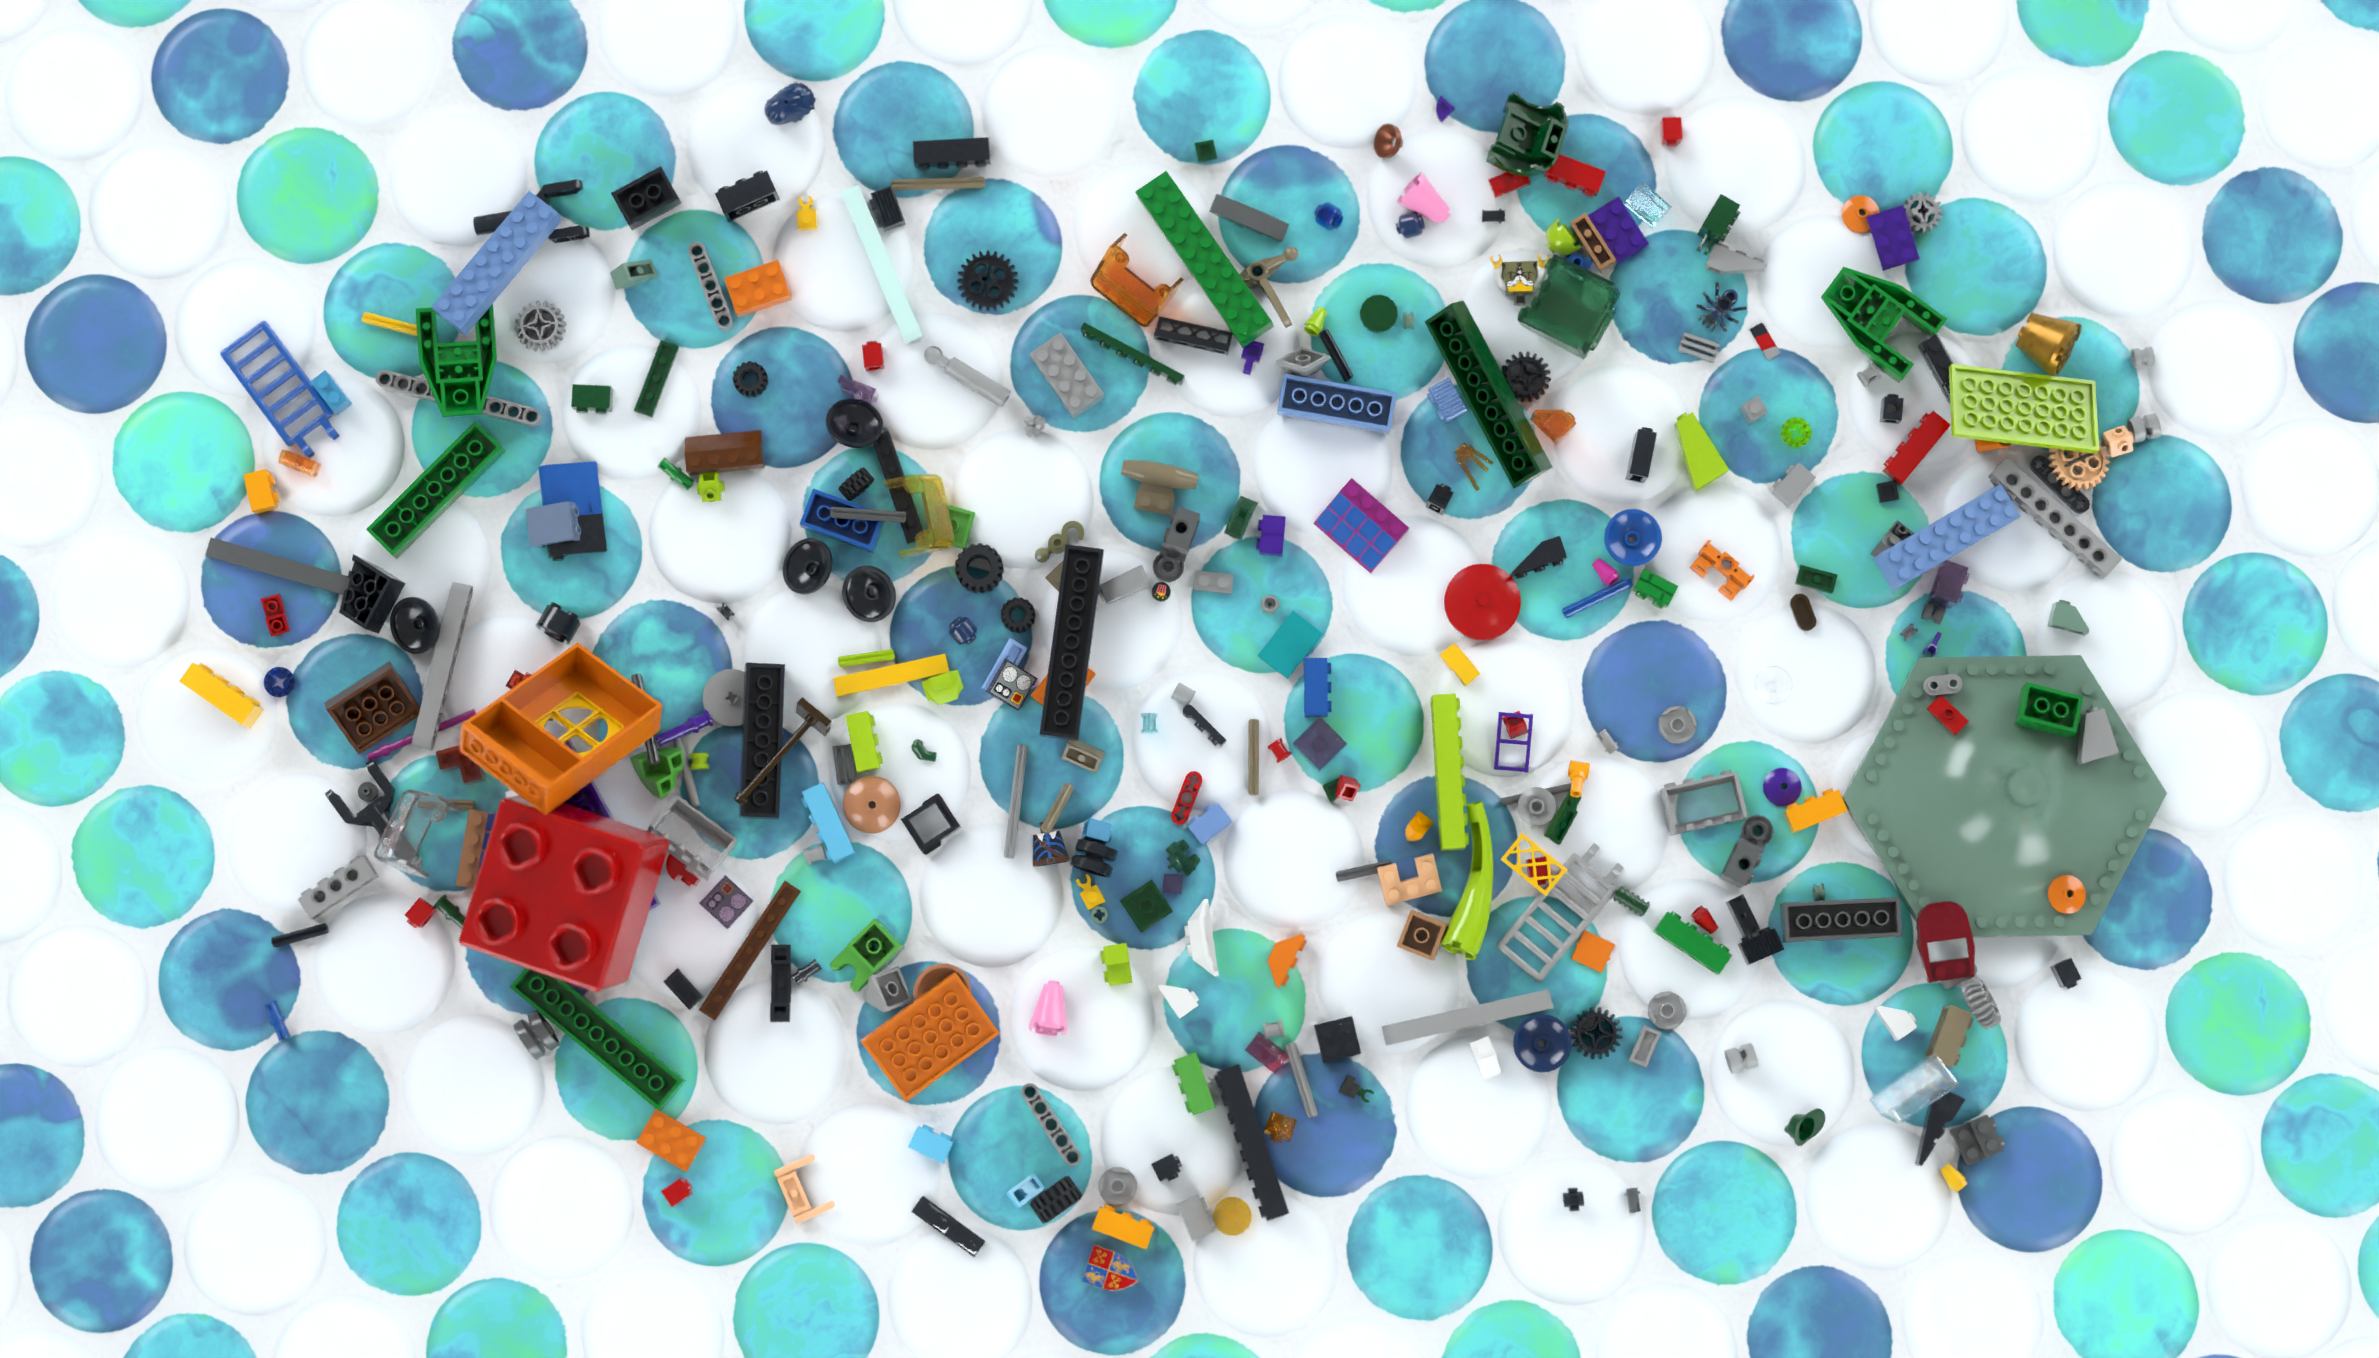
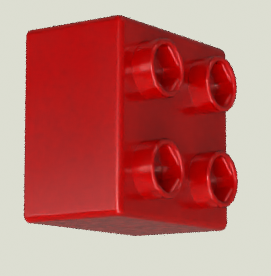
M520 796L504 798L499 804L460 933L459 943L464 947L594 992H600L625 983L631 972L670 842L666 837L566 803L560 804L544 815Z

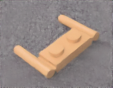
M813 1154L774 1170L796 1224L835 1207L834 1201H829L812 1209L795 1169L815 1161Z

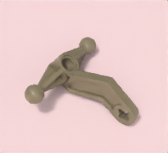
M1287 247L1282 255L1253 262L1239 274L1247 286L1260 284L1285 328L1293 324L1266 278L1270 277L1287 260L1295 261L1298 258L1299 253L1295 247ZM1256 268L1263 270V274L1259 277L1252 274Z

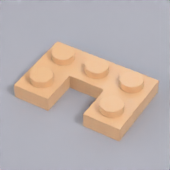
M1433 853L1414 858L1418 876L1400 881L1396 863L1377 867L1386 906L1442 892Z

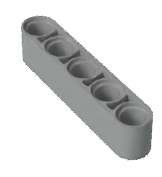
M693 242L688 248V253L716 325L721 331L728 332L733 328L734 320L704 245L700 242ZM695 249H702L701 255H693ZM708 266L709 270L706 273H700V268ZM715 283L716 287L714 290L708 291L706 289L708 284ZM715 301H722V306L714 308L713 304ZM728 318L729 323L723 326L720 325V320Z
M1025 1084L1021 1089L1022 1097L1067 1165H1078L1081 1161V1153L1041 1091L1035 1084ZM1029 1086L1034 1087L1036 1091L1035 1095L1031 1098L1025 1095V1089ZM1038 1103L1046 1105V1111L1043 1114H1038L1035 1110ZM1049 1119H1054L1057 1123V1127L1054 1130H1048L1046 1127V1122ZM1060 1135H1064L1067 1138V1144L1064 1147L1057 1144V1138ZM1070 1152H1076L1078 1155V1160L1075 1163H1070L1067 1159V1155Z

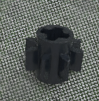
M1567 1188L1568 1192L1563 1193L1564 1207H1569V1211H1579V1206H1584L1583 1191L1578 1192V1188Z

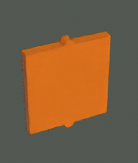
M1584 930L1579 942L1576 943V949L1571 959L1602 973L1607 961L1610 960V954L1615 944Z

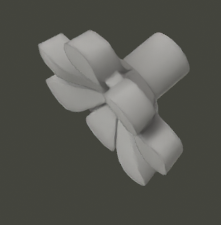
M1036 415L1033 419L1026 417L1024 423L1027 426L1024 430L1027 437L1030 438L1032 435L1038 437L1040 435L1038 430L1044 429L1045 425L1043 424L1046 422V419L1039 415Z

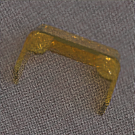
M913 474L883 481L886 489L904 485L905 490L910 494L921 493L928 530L920 531L916 535V548L898 551L900 559L943 551L953 547L955 536L944 484L940 476L936 474Z

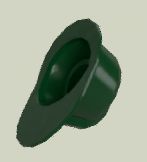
M1814 1109L1807 1114H1795L1784 1127V1131L1794 1139L1797 1146H1802L1821 1131L1825 1123V1113L1821 1109Z

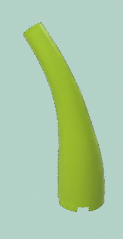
M1482 801L1466 805L1472 832L1473 852L1471 869L1462 897L1440 942L1442 944L1441 947L1454 955L1456 953L1465 955L1464 959L1475 960L1482 946L1488 926L1492 900L1493 850L1489 824Z

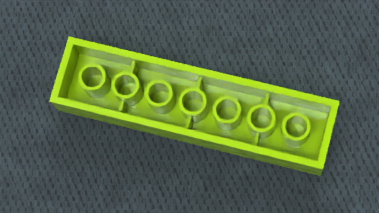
M1456 693L1435 694L1431 696L1430 704L1440 852L1464 850L1469 844V835L1465 833L1464 826L1468 825L1467 813H1463V807L1466 806V794H1462V788L1465 786V776L1461 775L1464 759L1463 756H1460L1459 752L1463 747L1462 736H1458V731L1461 729V717H1457V712L1460 710V699L1456 698Z

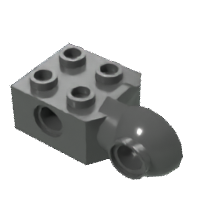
M1178 507L1177 511L1173 510L1170 518L1171 529H1166L1163 538L1166 543H1162L1160 553L1153 561L1154 574L1161 581L1173 582L1181 577L1184 571L1185 559L1200 522L1199 513L1182 507ZM1179 527L1186 529L1184 533H1178L1176 530ZM1166 563H1171L1174 569L1166 572L1163 566Z
M1754 815L1745 820L1742 832L1730 853L1719 877L1720 879L1739 888L1751 883L1754 876L1751 872L1753 868L1758 867L1762 859L1760 854L1763 853L1765 845L1769 843L1773 836V825L1766 817ZM1754 826H1758L1761 829L1760 836H1755L1752 833ZM1739 861L1744 862V870L1739 867Z

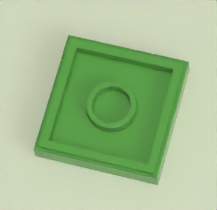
M938 503L928 540L964 549L967 546L975 512Z

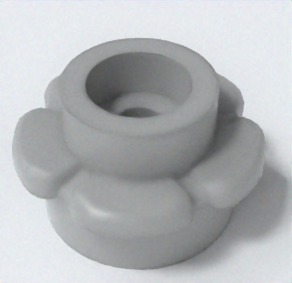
M1268 595L1262 598L1261 609L1269 614L1275 613L1276 609L1279 608V601L1276 600V597Z

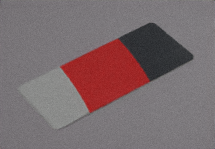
M1763 323L1750 329L1767 360L1781 353Z

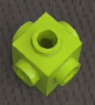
M719 471L700 472L697 494L701 495L702 502L720 501L722 493L725 492L724 481H720Z

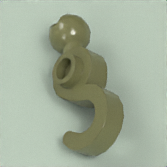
M1077 521L1065 523L1061 530L1062 535H1052L1048 540V547L1036 550L1035 559L1038 562L1044 563L1049 559L1052 552L1056 554L1064 552L1065 544L1068 543L1067 532L1070 528H1076L1078 530V539L1082 540L1084 537L1083 526Z

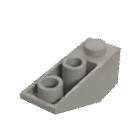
M1718 243V245H1713L1704 269L1719 275L1761 272L1766 269L1768 264H1765L1764 260L1754 257L1752 259L1747 257V254L1742 251L1736 250L1735 252L1729 250L1728 246Z

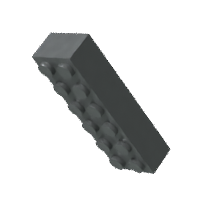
M1900 897L1780 904L1783 943L1902 936Z

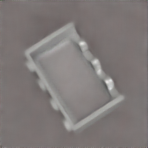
M1731 770L1720 772V776L1713 777V774L1702 776V780L1694 781V778L1683 780V784L1676 785L1675 782L1665 784L1660 793L1669 824L1670 836L1745 820L1748 814L1738 773H1732Z
M677 795L653 820L647 830L648 832L666 837L670 842L667 852L705 880L710 878L713 872L734 850L738 839L733 834L726 832L716 822L711 821L701 811L696 810L686 800L681 799Z

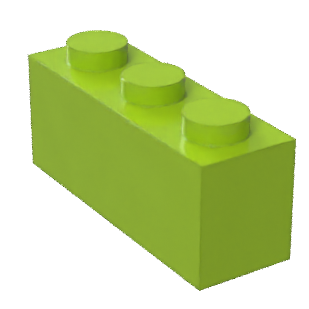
M868 711L845 715L857 773L881 769L880 764L883 763L881 752H877L876 745H879L877 733H873L872 728L876 726L874 716L870 715Z

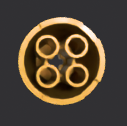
M2031 312L2027 319V326H2022L2018 333L2019 338L2015 346L2044 371L2055 377L2056 374L2061 372L2072 354L2071 351L2075 345L2074 341H2078L2082 325L2073 321Z

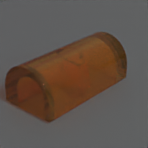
M285 449L281 450L278 459L279 464L314 478L318 475L322 466L319 462Z

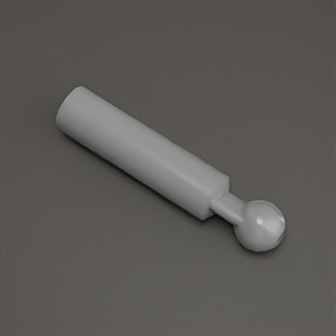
M930 346L924 352V358L929 364L941 365L945 368V374L998 406L1003 407L1011 394L1010 390L955 357L948 359L943 356L942 350L939 347Z

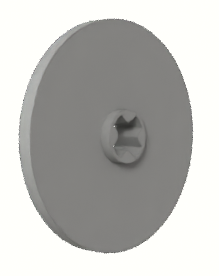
M737 669L722 670L714 674L706 683L703 691V705L711 719L715 722L730 727L742 725L744 672ZM729 693H732L733 695L737 696V698L734 699V703H731L730 700H726V698L729 697Z

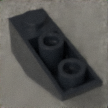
M1560 536L1542 541L1513 570L1510 576H1516L1519 579L1527 576V572L1534 570L1535 573L1546 570V566L1552 565L1557 567L1564 564L1563 561L1566 560L1567 555Z

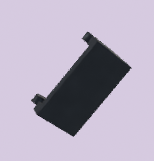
M1744 894L1725 902L1742 937L1760 929Z

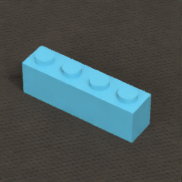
M822 782L803 791L801 800L804 807H809L812 813L809 815L813 826L817 824L819 829L817 835L820 842H825L827 846L825 853L829 861L833 860L834 863H837L856 854L825 784Z

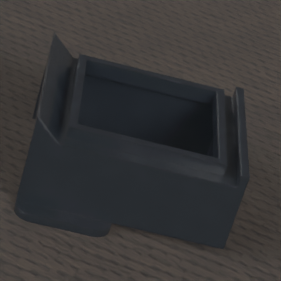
M940 794L930 797L923 802L922 806L901 818L917 846L925 855L940 847L941 840L961 828ZM936 804L950 827L924 844L909 820Z

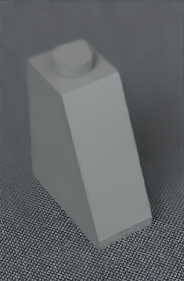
M1137 566L1101 584L1099 596L1102 602L1106 601L1107 605L1149 588L1150 583L1143 566Z
M2097 707L2086 710V714L2081 716L2077 765L2119 753L2105 708L2100 710Z

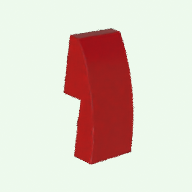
M280 593L261 598L260 600L266 615L265 620L271 637L290 632Z

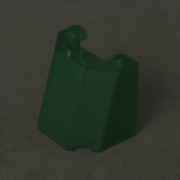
M1554 254L1545 266L1548 274L1547 280L1542 282L1540 292L1537 297L1533 298L1531 307L1526 306L1520 309L1517 316L1518 322L1528 330L1577 357L1585 359L1589 350L1593 351L1596 349L1612 321L1616 311L1613 308L1620 297V292L1612 281Z

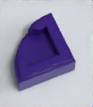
M1440 96L1436 104V114L1442 123L1455 108L1444 97Z

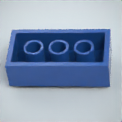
M813 489L800 521V526L874 553L885 521L832 518L830 516L831 507L868 508Z

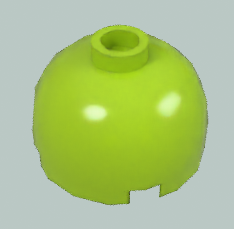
M1557 218L1546 231L1548 241L1546 246L1552 253L1557 252L1562 256L1571 255V253L1581 249L1582 245L1579 244L1577 246V237L1566 224L1561 225L1559 222L1562 220Z

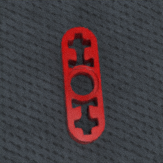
M1191 771L1186 775L1171 813L1172 821L1177 825H1183L1187 822L1200 790L1202 776L1196 771ZM1194 775L1199 780V783H1195L1193 789H1196L1195 793L1192 790L1184 789L1185 786H1190L1191 781L1188 778H1192ZM1184 793L1192 795L1193 799L1188 804L1183 803L1181 800V796ZM1178 803L1184 807H1190L1188 811L1184 809L1183 815L1185 819L1177 821V817L1174 816L1181 809V807H1177Z

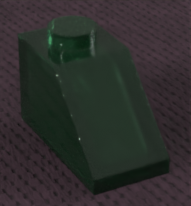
M1240 496L1224 533L1242 540L1258 502Z

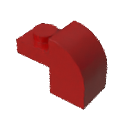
M669 854L666 860V869L669 876L674 881H677L681 875L682 878L680 880L689 887L691 884L697 886L701 880L686 870L687 866Z

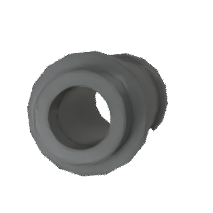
M1638 1188L1626 1189L1625 1196H1627L1629 1213L1641 1211L1638 1195L1640 1191H1638Z

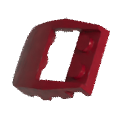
M1952 901L1931 903L1924 906L1918 913L1916 920V943L1922 966L1927 974V982L1932 983L1974 977V937L1965 909L1960 904ZM1966 938L1968 957L1930 962L1927 943Z

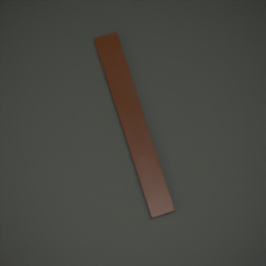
M786 881L783 882L699 1011L716 1021L801 893L799 889Z

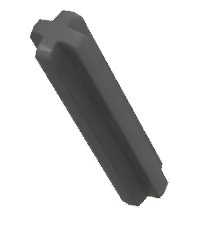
M1390 860L1337 871L1336 879L1338 882L1377 874V867L1392 863Z

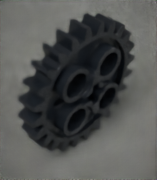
M987 250L984 256L981 251H979V257L972 254L973 260L966 259L968 265H961L964 272H958V275L962 277L957 279V283L962 284L958 287V290L964 291L961 297H967L965 300L966 304L972 301V308L978 305L979 311L986 307V311L989 312L990 307H993L996 312L998 305L1003 309V302L1010 304L1008 297L1015 298L1012 291H1018V288L1014 286V284L1019 283L1018 279H1014V277L1018 276V272H1012L1015 269V265L1009 266L1011 261L1010 259L1004 261V254L997 257V251L994 252L993 256L990 255L989 250ZM993 265L994 268L990 276L991 282L988 283L986 296L982 297L986 287L984 280L988 279L990 266ZM979 266L987 268L983 274L977 273L976 270ZM997 271L1005 273L1001 279L996 278L994 275ZM974 284L981 285V289L978 292L971 290ZM992 289L1000 291L996 297H992L989 293Z

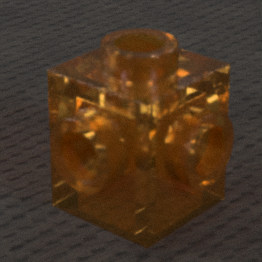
M1271 1111L1264 1133L1271 1136L1270 1140L1279 1143L1282 1140L1290 1142L1297 1120Z

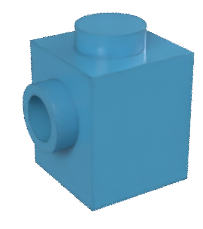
M1089 818L1084 823L1081 839L1105 845L1112 838L1113 832L1110 831L1112 824Z

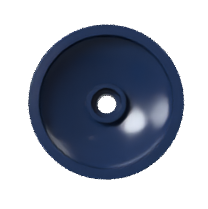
M1537 1014L1525 1019L1516 1029L1513 1038L1514 1052L1520 1063L1529 1070L1541 1073L1550 1072L1562 1066L1569 1057L1572 1046L1571 1036L1565 1024L1558 1018L1548 1014ZM1539 1040L1544 1041L1545 1045L1543 1047L1538 1046Z

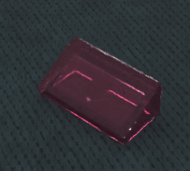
M1258 1032L1245 1049L1246 1052L1274 1074H1276L1288 1058V1054L1270 1039L1265 1040V1035L1261 1032Z

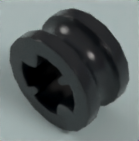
M724 602L721 607L716 608L728 621L730 616L735 615Z

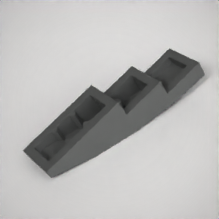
M1219 194L1215 195L1209 212L1240 227H1246L1260 235L1264 234L1278 242L1283 241L1289 226L1288 223Z

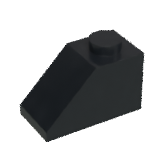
M1436 484L1425 507L1443 515L1454 492L1445 484Z

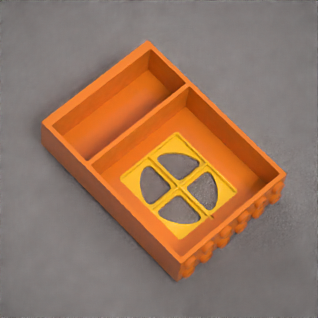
M576 643L464 722L461 726L460 751L546 815L659 732L663 705L618 673L616 669L603 662L601 658L596 657L587 648ZM570 708H585L594 713L575 725L559 712ZM599 718L604 719L608 726L607 736L602 742H597L583 731V729ZM549 719H555L569 731L557 739L546 731L544 727ZM578 736L593 749L576 753L564 743L572 737Z

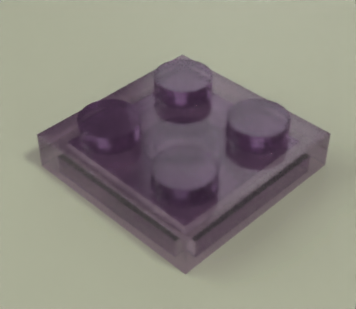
M840 375L838 384L844 394L849 396L858 395L860 400L871 403V401L877 402L879 395L875 388Z

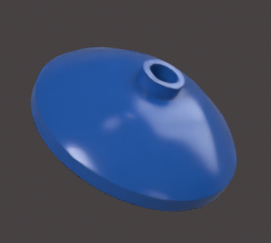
M1627 509L1617 513L1609 521L1604 533V542L1608 553L1614 560L1626 566H1640L1656 556L1661 547L1662 533L1659 524L1650 514L1639 509ZM1628 537H1634L1635 542L1630 543L1628 541Z

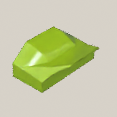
M958 670L946 672L921 682L927 700H932L937 705L958 699L960 691L964 689Z

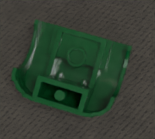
M1517 92L1508 95L1503 109L1505 114L1496 141L1491 145L1486 162L1517 176H1535L1549 170L1554 166L1568 128L1569 120H1567L1565 107L1559 102L1550 106L1535 105L1525 101Z

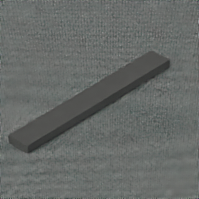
M210 538L205 556L341 595L348 588L350 580L346 575L215 538Z

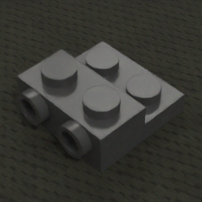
M1983 1115L1949 1130L1965 1166L2004 1151L2002 1146L2005 1143L2002 1136H1997L1994 1130L1997 1125L1993 1117L1989 1118L1988 1115Z

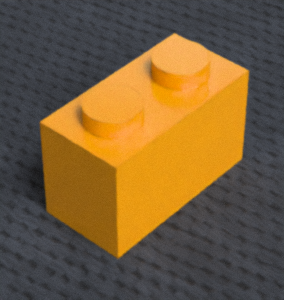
M263 469L243 474L251 511L258 514L278 509L277 503L280 500L277 491L274 492L275 478L273 473Z

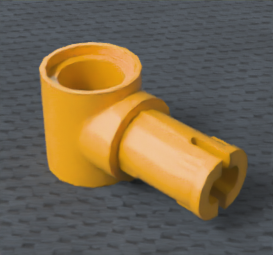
M1570 760L1568 777H1570L1572 782L1571 796H1581L1583 783L1588 779L1590 763Z

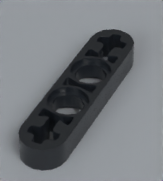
M2039 455L2031 460L2030 469L2072 511L2082 514L2089 509L2090 502L2080 490L2076 491L2075 486L2071 488L2072 493L2067 497L2062 494V488L2068 486V483L2062 486V479H2059L2056 483L2049 482L2048 475L2054 470V467H2049L2050 470L2045 475H2042L2044 470L2041 467L2038 469L2035 467L2037 464L2035 461H2042V467L2046 470L2051 463L2046 457ZM2075 494H2077L2078 496L2075 499L2078 502H2084V509L2082 507L2078 509L2076 507L2078 503L2075 500H2073L2072 502H2070L2069 500L2073 498Z

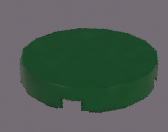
M1373 295L1367 298L1360 310V317L1364 327L1375 333L1390 330L1396 323L1398 316L1397 306L1394 301L1384 295Z

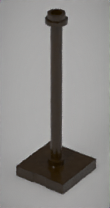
M803 697L797 702L796 713L805 722L741 793L737 792L735 794L734 800L739 805L743 806L748 802L746 798L810 726L814 727L823 736L830 732L832 721Z

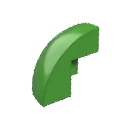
M658 748L660 762L655 765L649 763L647 751L630 757L640 781L649 792L659 799L668 795L677 784L675 780L678 773L682 772L684 764L683 750L681 748Z

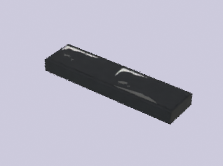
M924 1196L920 1198L911 1211L973 1257L976 1256L986 1242Z

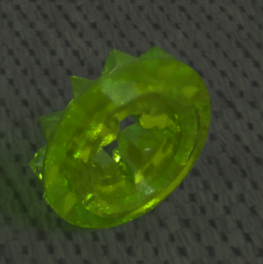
M1798 417L1788 419L1781 429L1783 442L1789 447L1795 448L1805 446L1812 434L1808 422ZM1800 426L1798 433L1802 436H1797L1793 440V433L1790 430H1795Z

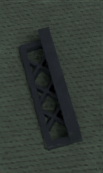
M1159 316L1154 339L1228 355L1233 334L1229 331ZM1161 323H1170L1173 330L1160 329ZM1182 327H1188L1192 334H1180L1177 330ZM1206 331L1210 338H1198L1196 334ZM1219 335L1228 336L1227 344L1217 342L1214 338Z

